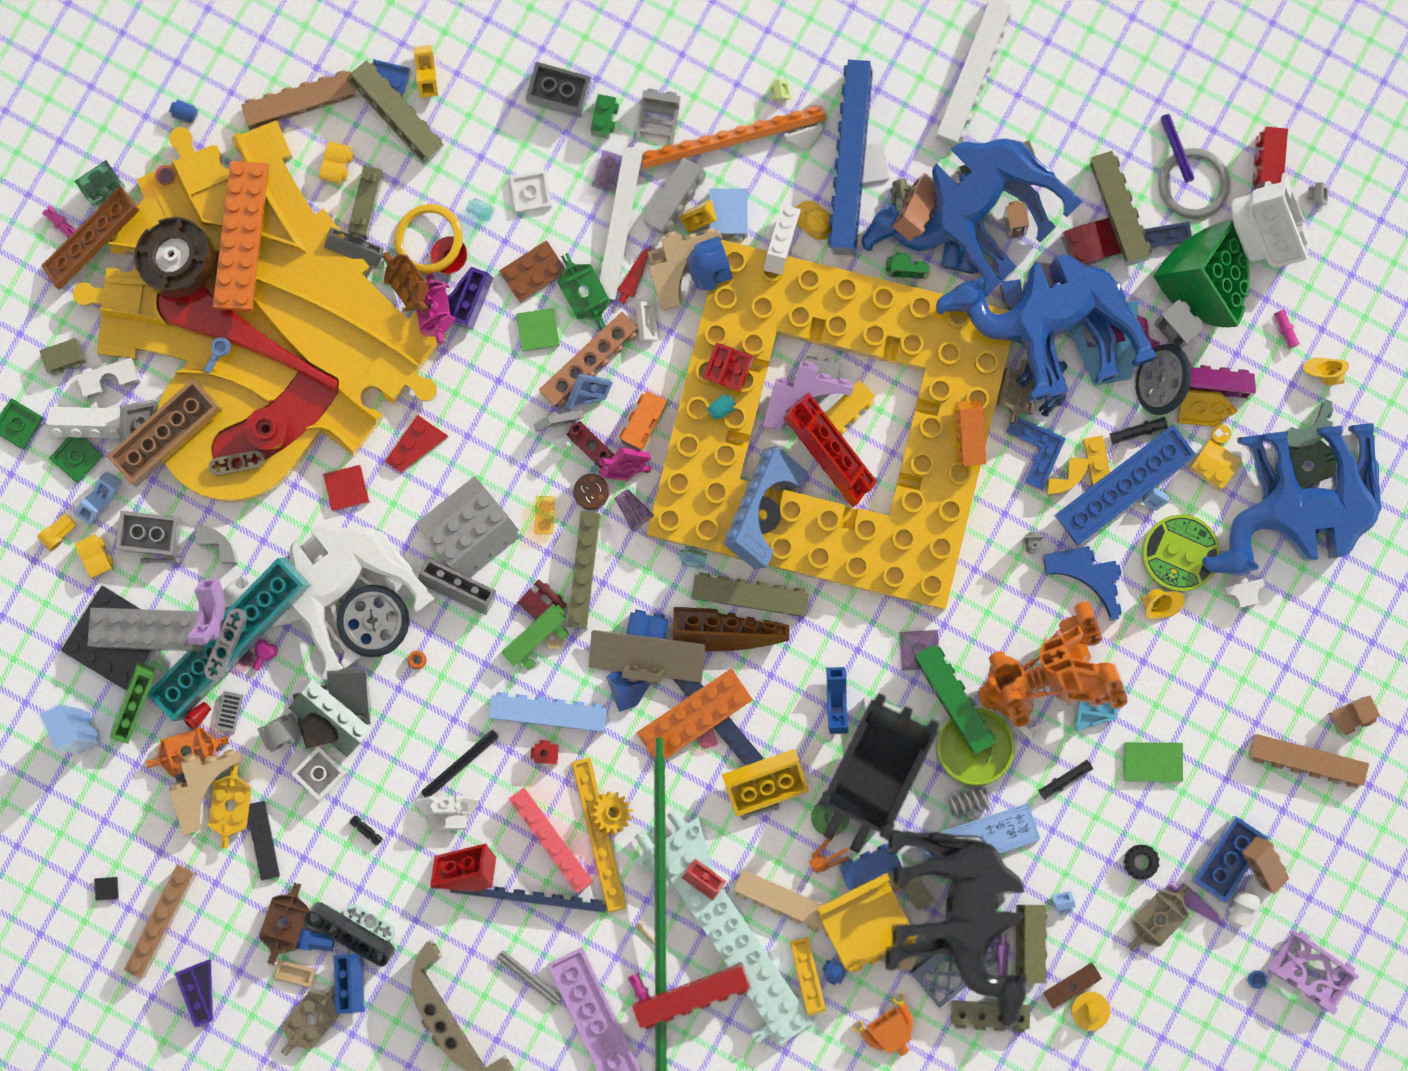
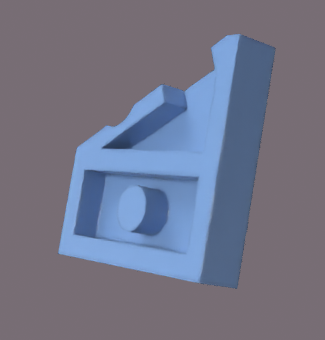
M578 374L565 406L569 410H573L574 406L580 404L586 406L595 401L606 400L613 382L606 378Z

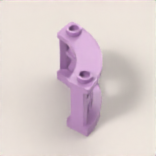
M1292 930L1282 949L1273 962H1269L1266 968L1292 987L1298 988L1305 993L1304 995L1319 1007L1335 1015L1338 1011L1336 1006L1355 979L1358 980L1360 976L1354 972L1356 969L1352 965L1342 963L1326 950L1309 940L1310 936L1303 931L1298 933ZM1297 941L1301 942L1305 947L1303 951L1296 947V953L1299 957H1295L1290 952ZM1311 948L1320 954H1310ZM1288 955L1289 958L1292 960L1286 962L1280 967V965ZM1322 961L1327 981L1315 980L1306 985L1307 971L1302 963ZM1330 961H1331L1333 964H1335L1337 967H1335L1334 969H1332V966H1331ZM1296 965H1298V967L1302 971V974L1299 977L1295 976L1294 974L1295 970H1299L1298 968L1294 967ZM1340 971L1345 973L1342 980L1337 975ZM1341 980L1338 986L1333 984V981ZM1318 984L1326 985V988L1322 987L1321 992L1316 990Z

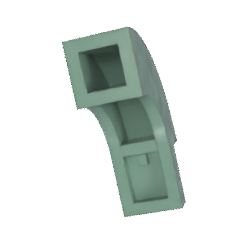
M1325 399L1322 402L1316 420L1311 427L1307 429L1290 427L1287 430L1289 449L1306 447L1323 438L1317 434V428L1333 425L1334 422L1327 420V418L1330 419L1334 410L1331 407L1332 401Z

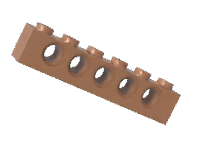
M623 312L619 313L539 388V392L554 408L557 406L562 407L568 401L567 397L570 395L576 379L571 377V372L579 370L581 374L595 376V371L599 367H605L610 362L609 358L613 354L617 355L623 350L624 347L622 345L627 341L631 342L636 338L638 327ZM615 331H620L623 333V337L616 340L612 337V334ZM601 344L609 346V350L605 353L600 352L598 348ZM587 357L595 359V363L591 366L586 365L584 361ZM558 384H567V389L564 392L558 391Z

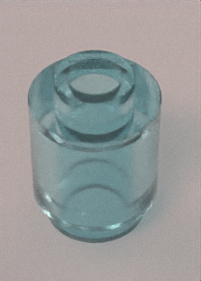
M474 198L473 201L469 200L465 211H468V216L483 222H490L495 208L491 207L489 203Z
M686 546L685 550L681 549L678 560L682 561L681 565L697 569L699 567L704 568L708 553Z

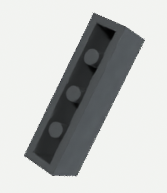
M426 559L418 574V579L424 586L484 615H487L495 601L496 590L432 559Z

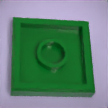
M11 398L0 414V436L25 450L45 418Z
M68 437L49 459L73 481L79 484L103 458V455L85 438Z

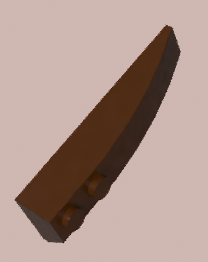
M674 607L672 640L704 644L705 651L752 649L786 642L790 639L789 625L768 620L759 622L754 617L740 618L736 617L735 613L729 612L726 615L710 608Z

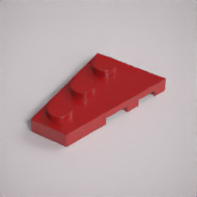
M417 415L385 460V463L402 473L449 436Z

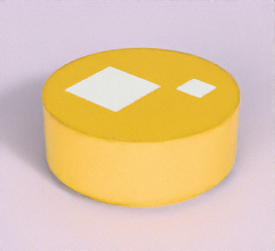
M1224 424L1215 426L1211 431L1212 440L1218 444L1226 443L1231 437L1230 428Z

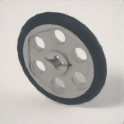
M1163 344L1153 348L1157 356L1155 360L1139 366L1137 370L1135 390L1138 401L1147 412L1154 415H1164L1174 411L1181 405L1190 388L1192 376L1190 361L1185 352L1174 344ZM1161 357H1164V362L1160 366L1159 361ZM1177 361V368L1173 371V364ZM1152 370V377L1148 379V373ZM1178 379L1179 385H1178V387L1175 389V388H1174V383H1175V381ZM1153 388V389H1154V394H1153V396L1150 398L1149 393H1150V390ZM1166 393L1167 399L1163 402L1162 397Z
M376 584L365 585L349 593L342 601L336 618L337 630L343 643L351 651L366 657H380L397 649L406 637L409 628V612L403 599L394 590ZM378 597H382L385 601L382 608L374 606V601ZM358 601H363L366 604V608L362 612H358L355 609ZM370 610H372L374 618L378 619L374 627L371 623H368V620H371ZM389 612L397 614V620L393 623L387 621V614ZM353 619L359 621V627L356 630L349 628V622ZM383 630H388L391 633V637L387 641H383L380 638V633ZM364 634H370L372 641L365 645L362 643L361 637Z

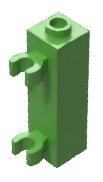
M552 604L513 639L501 651V654L513 666L521 661L526 669L531 670L536 663L527 655L553 630L562 640L568 636L569 632L561 625L566 618L564 616L565 611L559 605L555 606Z

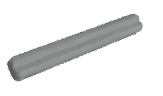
M501 951L497 959L555 1006L560 1002L561 997L507 952Z

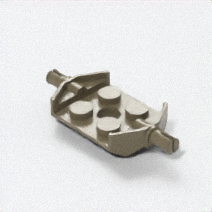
M1185 884L1176 893L1159 888L1155 896L1133 919H1130L1136 935L1135 939L1128 945L1133 952L1140 944L1144 943L1160 947L1185 921L1189 914L1184 903V896L1191 888ZM1158 914H1164L1166 919L1164 923L1158 924L1155 922V917Z
M335 984L326 993L308 991L306 996L282 1024L288 1039V1043L281 1051L282 1054L285 1052L284 1055L288 1056L295 1047L313 1049L340 1014H336L334 1002ZM309 1014H314L317 1017L315 1025L307 1023L306 1018Z

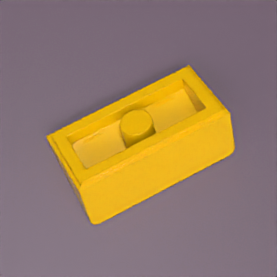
M711 199L687 209L679 217L689 233L717 220Z

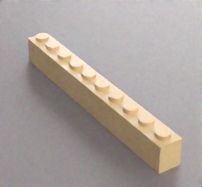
M742 869L734 887V891L737 892L735 896L744 900L747 897L754 899L753 904L762 908L765 905L772 907L771 912L780 916L785 913L790 916L789 920L798 924L800 921L808 924L807 928L816 932L818 929L825 931L824 936L829 937L815 910L822 906V904ZM886 953L880 956V961L885 962ZM917 957L903 959L897 968L905 972L907 969L912 970Z

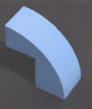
M106 471L99 477L94 490L80 502L75 515L88 525H91L112 501L122 481Z

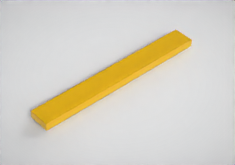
M591 758L573 761L572 766L607 911L609 913L626 909V902L609 833L604 834V829L597 830L598 826L592 824L594 819L590 817V814L593 812L590 807L595 805L593 800L600 799Z

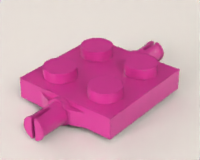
M621 448L612 458L600 459L599 464L603 467L598 472L602 478L629 482L638 473L651 472V466L646 465L651 456L649 452Z

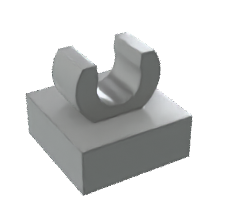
M1315 182V187H1308L1309 191H1315L1314 196L1307 197L1309 201L1316 202L1319 205H1328V185L1323 182Z

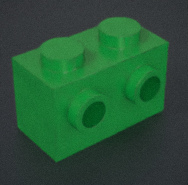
M597 94L590 128L592 136L609 139L610 133H614L616 122H613L614 114L618 115L619 111L616 97Z

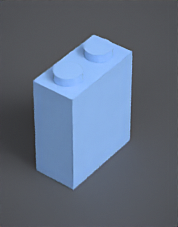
M709 188V200L711 199L717 219L709 224V229L720 230L722 236L720 240H724L725 237H732L733 240H743L748 234L747 188Z

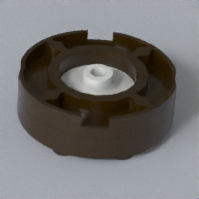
M181 217L161 219L157 225L150 230L146 229L140 236L134 252L135 268L143 281L160 295L172 298L190 295L199 290L208 281L215 266L213 243L207 234L188 219Z

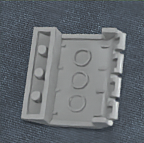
M475 476L415 523L450 568L469 578L476 573L475 566L481 569L491 560L488 555L492 554L495 557L506 548L503 544L504 542L510 545L519 538L517 534L519 529Z

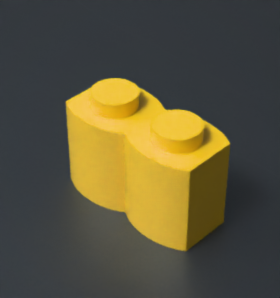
M328 141L319 173L320 180L338 185H343L344 181L347 182L349 176L347 166L348 163H352L354 152H351L350 146Z
M94 534L74 544L91 579H95L113 570L112 565L115 563L110 553L106 554L104 550L106 544L102 537L98 538Z

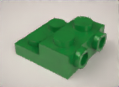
M898 252L891 257H887L886 271H889V277L927 279L929 275L930 265H925L923 261H915L914 264H911V256H907V253Z

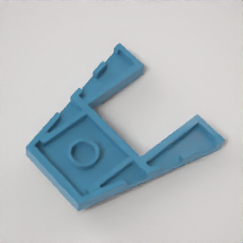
M1138 300L1127 302L1128 306L1137 320L1139 302ZM1083 323L1070 330V334L1094 386L1133 379V365L1131 362L1134 359L1135 350L1125 333V341L1115 343V365L1120 374L1115 379L1096 384L1094 379L1100 370L1098 346L1088 348Z

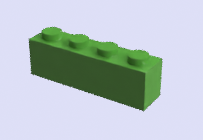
M137 662L110 732L111 739L126 744L129 743L155 677V667Z

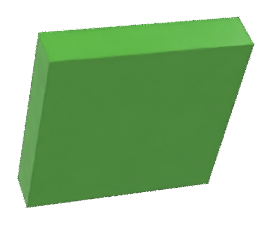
M554 308L516 313L522 352L560 346Z

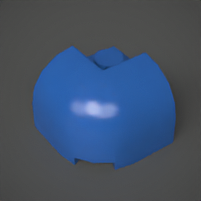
M719 236L696 244L688 258H686L692 282L697 289H717L716 284L733 279Z

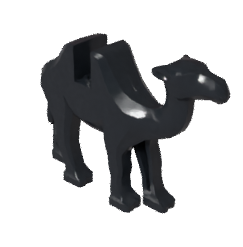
M893 830L888 839L889 854H897L903 847L913 846L924 849L934 856L908 867H893V890H902L910 880L926 875L943 877L952 880L946 899L945 920L922 924H892V946L886 947V970H896L903 959L911 957H925L939 953L951 955L967 988L979 995L996 997L1002 1014V1026L1007 1028L1015 1025L1019 1021L1020 1011L1026 997L1025 982L1027 976L1026 974L1017 976L991 975L985 970L984 961L987 950L993 940L1006 930L1020 923L1024 916V912L996 911L998 906L996 894L1025 893L1022 880L1005 865L1001 855L993 845L976 835ZM917 936L926 939L912 945H903L908 937Z

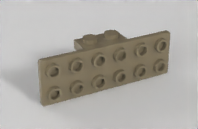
M592 630L589 667L622 672V678H627L628 681L632 682L643 680L648 684H657L663 678L701 682L703 679L705 645Z

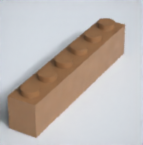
M338 71L335 73V76H322L312 83L309 81L303 82L296 88L287 87L282 89L280 93H267L263 95V98L246 100L244 104H241L248 128L252 130L276 120L278 122L358 97L357 91L347 81L350 71Z
M1259 734L1253 735L1248 757L1253 758L1252 762L1264 764V761L1272 763L1271 767L1283 769V766L1290 768V772L1301 774L1302 771L1308 772L1309 777L1320 779L1321 776L1327 777L1329 782L1339 784V781L1346 782V786L1358 789V786L1365 785L1370 764Z
M181 864L176 865L124 971L140 979L146 977L197 872Z

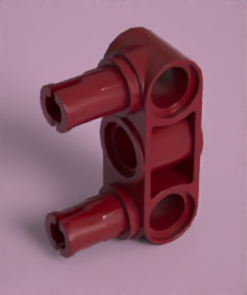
M581 421L575 422L573 426H570V431L566 435L600 469L603 467L599 464L601 458L610 459L615 455ZM596 443L597 448L594 451L587 449L588 444Z

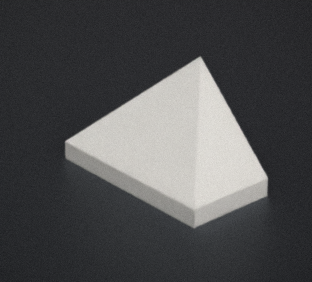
M820 122L784 131L783 134L787 141L808 150L821 132L822 126Z

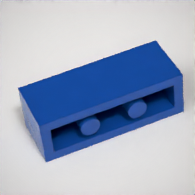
M888 843L877 847L878 851L872 854L870 851L860 854V859L854 862L851 858L841 863L842 867L839 870L848 890L893 871V867H902L898 855L888 853Z
M359 954L333 955L336 1014L365 1012L362 956Z

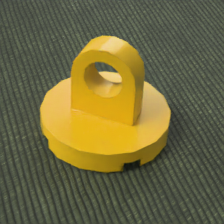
M1084 992L1075 998L1071 1006V1016L1080 1028L1088 1031L1097 1030L1108 1022L1110 1006L1101 994Z

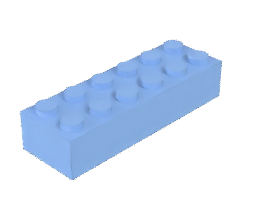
M59 704L39 714L55 749L58 751L80 754L100 744L98 740L100 738L99 732L96 728H92L90 724L92 719L87 710L84 711L81 708Z

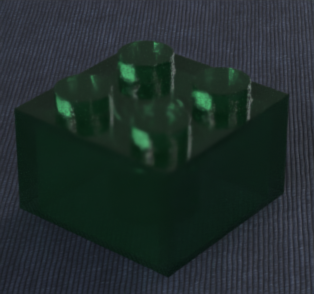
M107 160L75 180V183L93 207L101 206L120 186L125 187V184Z

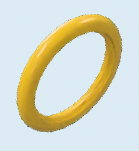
M424 204L413 208L403 216L395 231L394 246L397 256L399 254H406L403 236L406 227L415 217L426 213H435L444 217L450 223L454 234L453 245L448 255L441 261L431 265H422L411 259L421 274H432L447 268L454 262L462 247L463 233L461 224L452 211L438 204Z

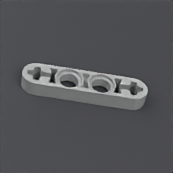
M232 609L229 611L205 667L207 678L216 680L224 675L247 620V614L244 610ZM239 613L238 616L241 618V620L235 622L236 618H234L233 616L234 614ZM229 624H234V626H237L238 628L236 629L235 627L229 626ZM228 630L234 633V638L231 641H228L225 637V633ZM220 648H224L227 653L223 659L218 656ZM216 667L218 674L213 675V671H211V668Z

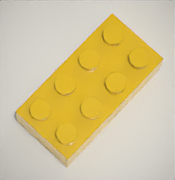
M795 749L721 774L736 817L809 792Z

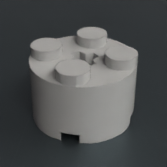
M292 712L267 723L263 728L262 726L257 728L266 750H270V752L280 749L284 746V742H287L289 745L301 738L300 734H302Z

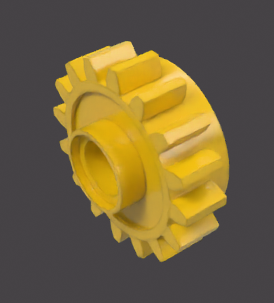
M609 791L606 792V795L604 793L600 794V799L593 800L595 805L590 807L593 810L590 817L594 819L592 824L598 826L597 830L604 829V834L609 832L616 834L617 831H624L623 827L629 826L627 820H632L629 813L633 809H628L627 807L630 805V802H624L626 796L619 797V792H615L612 795V792ZM609 808L613 810V818L608 814Z

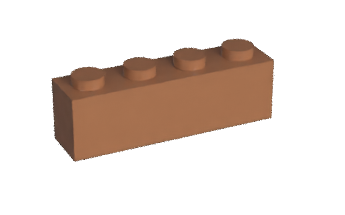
M923 173L912 184L893 225L894 229L910 241L915 236L919 237L924 232L925 228L923 226L929 221L930 216L928 215L934 210L935 205L933 204L937 201L933 179L926 173Z

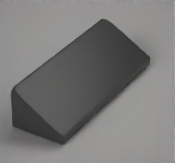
M331 227L324 244L326 249L352 259H364L368 265L375 268L378 267L384 250L383 247L352 237L350 234ZM335 234H344L345 236L342 239Z

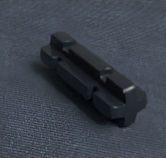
M355 815L351 818L349 823L354 828L356 827L367 839H371L375 846L382 842L383 837L376 834L365 822H361L358 816Z

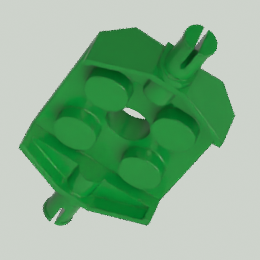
M568 253L565 254L567 260L564 255L560 256L566 265V269L557 283L577 319H593L596 321L599 329L602 330L600 322L604 328L606 327L602 313L610 303V299L592 265L574 264ZM581 286L589 288L588 296L581 297L578 290Z

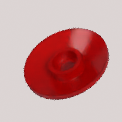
M453 236L443 237L434 244L430 255L432 264L441 261L448 255L453 245ZM463 242L454 262L439 272L452 274L459 271L465 265L468 253Z

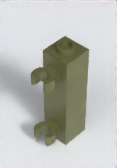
M363 165L348 227V233L352 237L361 240L363 238L368 239L384 175L382 169Z

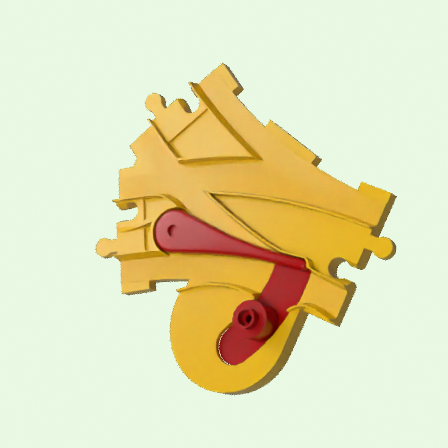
M277 120L242 135L234 133L235 136L231 139L236 151L241 154V162L269 164L253 311L243 312L214 309V297L205 285L196 292L184 297L172 298L160 295L143 281L136 268L132 271L124 272L119 268L108 267L106 269L104 288H96L84 282L77 284L72 292L74 300L81 306L87 307L92 304L101 306L99 308L101 323L97 354L99 356L128 357L137 360L139 350L187 362L183 369L175 372L176 375L166 387L157 410L192 379L198 381L223 409L164 462L170 472L183 485L203 497L221 502L253 500L279 487L293 473L322 433L355 457L384 417L375 409H370L363 405V396L368 390L377 389L381 391L384 398L392 404L397 402L407 387L413 390L416 397L423 402L432 401L437 395V386L433 380L422 378L418 375L419 371L439 346L436 344V337H425L419 330L417 312L414 311L411 317L407 318L368 281L364 275L371 269L364 259H352L324 247L330 227L341 230L323 208L315 214L296 185L284 161L293 158ZM178 127L172 130L169 141L173 148L178 151L180 159H172L170 165L136 179L144 198L137 206L139 211L112 237V241L108 242L112 254H134L136 244L143 232L157 225L159 220L169 217H181L194 222L208 235L214 249H220L229 169L223 167L222 155L217 145H211L195 152L193 136L188 129ZM166 168L172 171L173 179L171 182H160L158 174L162 169ZM335 234L342 239L345 236L344 234ZM218 337L226 338L231 344L230 352L225 356L219 357L211 373L204 371L206 364L213 354L212 342ZM250 451H259L265 456V464L259 469L223 476H216L209 470V463L214 458ZM256 455L251 460H248L247 456L244 457L247 462L246 467H249L248 462H254L257 465L258 461L261 460ZM235 458L232 461L233 468L238 469L242 466L240 458ZM226 460L227 464L221 465L219 464V462H217L218 465L214 466V469L220 472L221 467H227L228 470H230L228 467V460Z

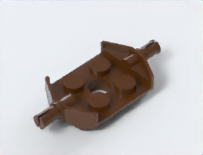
M293 883L291 893L277 895L271 899L258 937L269 949L270 955L267 961L269 965L275 966L279 954L297 950L296 946L305 922V915L310 910L298 898L302 886L299 883ZM281 918L289 920L288 924L284 927L278 925V921Z

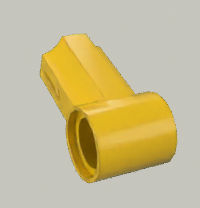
M65 513L52 526L42 530L37 538L51 552L62 543V539L77 525Z

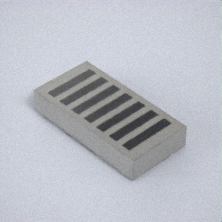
M227 691L223 692L215 729L235 733L244 695Z

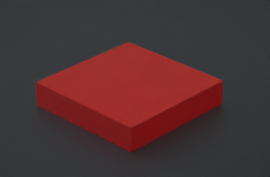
M361 465L323 474L332 511L370 502Z

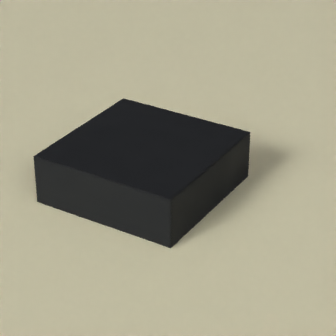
M118 877L94 878L96 900L119 899Z

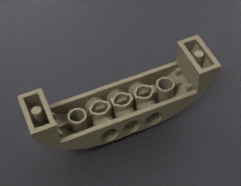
M433 939L426 942L415 960L411 985L416 1007L423 1018L421 1023L426 1031L430 1029L433 1034L431 1039L436 1047L440 1046L447 1057L465 1071H516L506 1054L485 1067L423 969L443 956ZM428 1005L434 1006V1015L427 1012ZM439 1021L444 1022L446 1025L445 1031L438 1029L437 1023ZM449 1038H453L456 1041L455 1048L448 1045Z

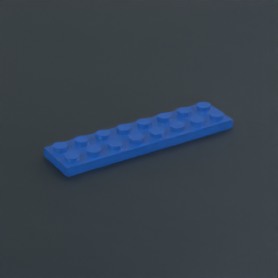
M1173 424L1054 516L1078 546L1196 456V454Z

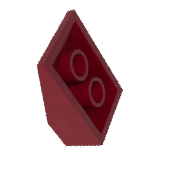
M1109 217L1063 231L1061 234L1067 255L1074 257L1086 266L1122 254Z

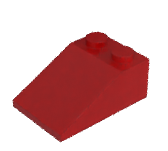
M486 843L435 855L430 887L434 889L473 892L492 888L496 856Z

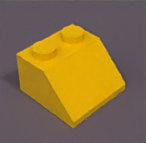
M1210 438L1188 470L1216 490L1221 491L1233 476L1242 460Z

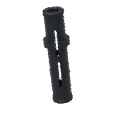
M1162 417L1149 422L1146 420L1142 424L1109 433L1110 440L1114 445L1142 435H1152V432L1168 428L1166 418Z
M1086 759L1057 779L1053 778L1052 782L1039 789L1038 792L1046 800L1058 791L1062 792L1063 788L1092 771L1093 767Z

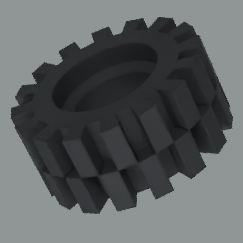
M1135 845L1127 850L1128 852L1124 855L1123 863L1129 875L1135 879L1144 880L1153 877L1157 873V869L1160 867V858L1157 855L1158 853L1154 851V848L1148 845ZM1140 854L1147 856L1149 860L1148 867L1143 870L1138 869L1134 864L1136 856Z

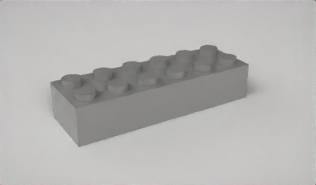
M90 608L87 646L103 649L203 652V645L188 644L187 636L198 621L199 612Z

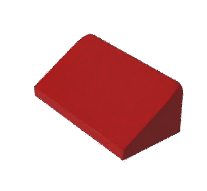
M694 859L682 876L684 881L711 900L715 899L727 882L697 859Z

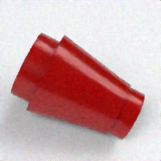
M202 702L185 714L183 718L184 723L192 730L196 727L199 728L211 711L210 706Z

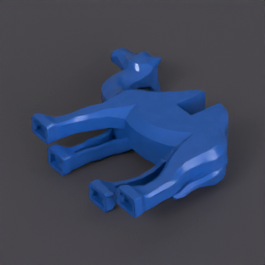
M1008 138L995 139L983 143L962 141L955 144L950 150L971 171L969 173L965 171L958 178L960 182L957 184L937 163L933 166L932 177L937 204L932 218L923 226L925 228L924 232L919 237L915 236L910 241L894 229L893 225L899 212L894 204H890L880 209L874 216L869 228L861 239L863 248L866 251H871L875 244L891 236L905 247L915 251H926L945 242L954 241L963 249L968 260L984 279L983 291L985 298L988 297L1016 267L999 248L983 223V218L995 206L1001 193L1005 191L1019 199L1022 203L1025 202L1037 225L1036 240L1039 243L1055 229L1056 225L1049 221L1040 195L1031 185L1046 188L1061 199L1063 215L1066 217L1083 202L1022 141ZM982 250L992 256L997 262V276H995L994 271L986 262Z
M1065 254L1057 255L1049 267L1055 284L1051 287L1047 282L1040 262L1033 264L1025 276L1020 302L1016 307L1004 314H995L988 308L983 291L984 279L982 277L958 285L947 294L941 296L936 303V312L940 315L953 311L967 312L974 327L985 337L996 340L1015 341L1025 345L1028 364L1034 382L1033 391L1027 397L1029 403L1041 399L1047 402L1062 397L1069 391L1059 367L1054 340L1055 336L1072 330L1080 323H1083L1092 334L1099 349L1100 370L1094 379L1096 384L1115 379L1120 374L1115 365L1116 337L1111 324L1125 333L1131 341L1135 350V356L1131 362L1133 367L1150 363L1157 357L1140 322L1134 318L1128 306L1121 284L1114 280L1110 273L1105 270L1086 266L1074 257Z
M1374 423L1348 426V431L1355 435L1359 441L1358 462H1356L1355 457L1342 437V425L1317 428V434L1329 443L1337 461L1335 490L1324 488L1301 489L1295 478L1293 464L1290 459L1286 431L1238 437L1237 443L1246 447L1252 456L1256 477L1261 486V501L1240 512L1233 519L1229 530V550L1214 557H1204L1202 563L1205 569L1213 573L1235 576L1246 575L1251 571L1259 569V565L1254 561L1251 537L1255 531L1260 529L1271 530L1282 535L1304 561L1318 560L1317 533L1325 532L1329 559L1349 554L1358 539L1375 525L1382 509L1379 464L1375 456V436L1373 435ZM1263 441L1274 447L1277 476L1267 459Z

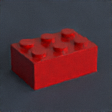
M1265 126L1259 132V136H1256L1255 147H1258V152L1254 155L1253 165L1256 166V172L1252 175V184H1255L1254 190L1264 187L1267 181H1270L1272 185L1281 182L1282 174L1285 173L1288 128Z

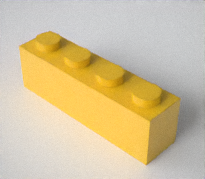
M859 380L853 386L851 396L844 394L825 414L840 434L843 435L847 431L846 426L850 422L854 424L861 417L859 413L865 409L867 411L875 404L873 401L875 395Z

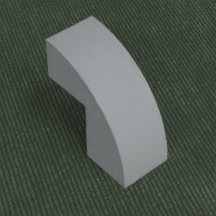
M195 525L196 544L198 546L219 545V562L221 564H238L235 549L223 534L211 527Z

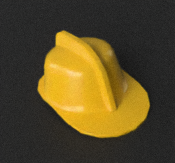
M807 200L798 204L796 208L801 210L797 225L815 240L828 239V233H832L831 226H829L830 213L815 201Z
M1316 357L1307 360L1303 365V369L1308 375L1318 377L1322 384L1333 386L1344 384L1345 373L1349 369V364L1345 360Z
M1154 589L1146 596H1142L1141 601L1146 610L1147 618L1157 619L1177 614L1183 608L1185 598L1180 592H1165L1160 589Z

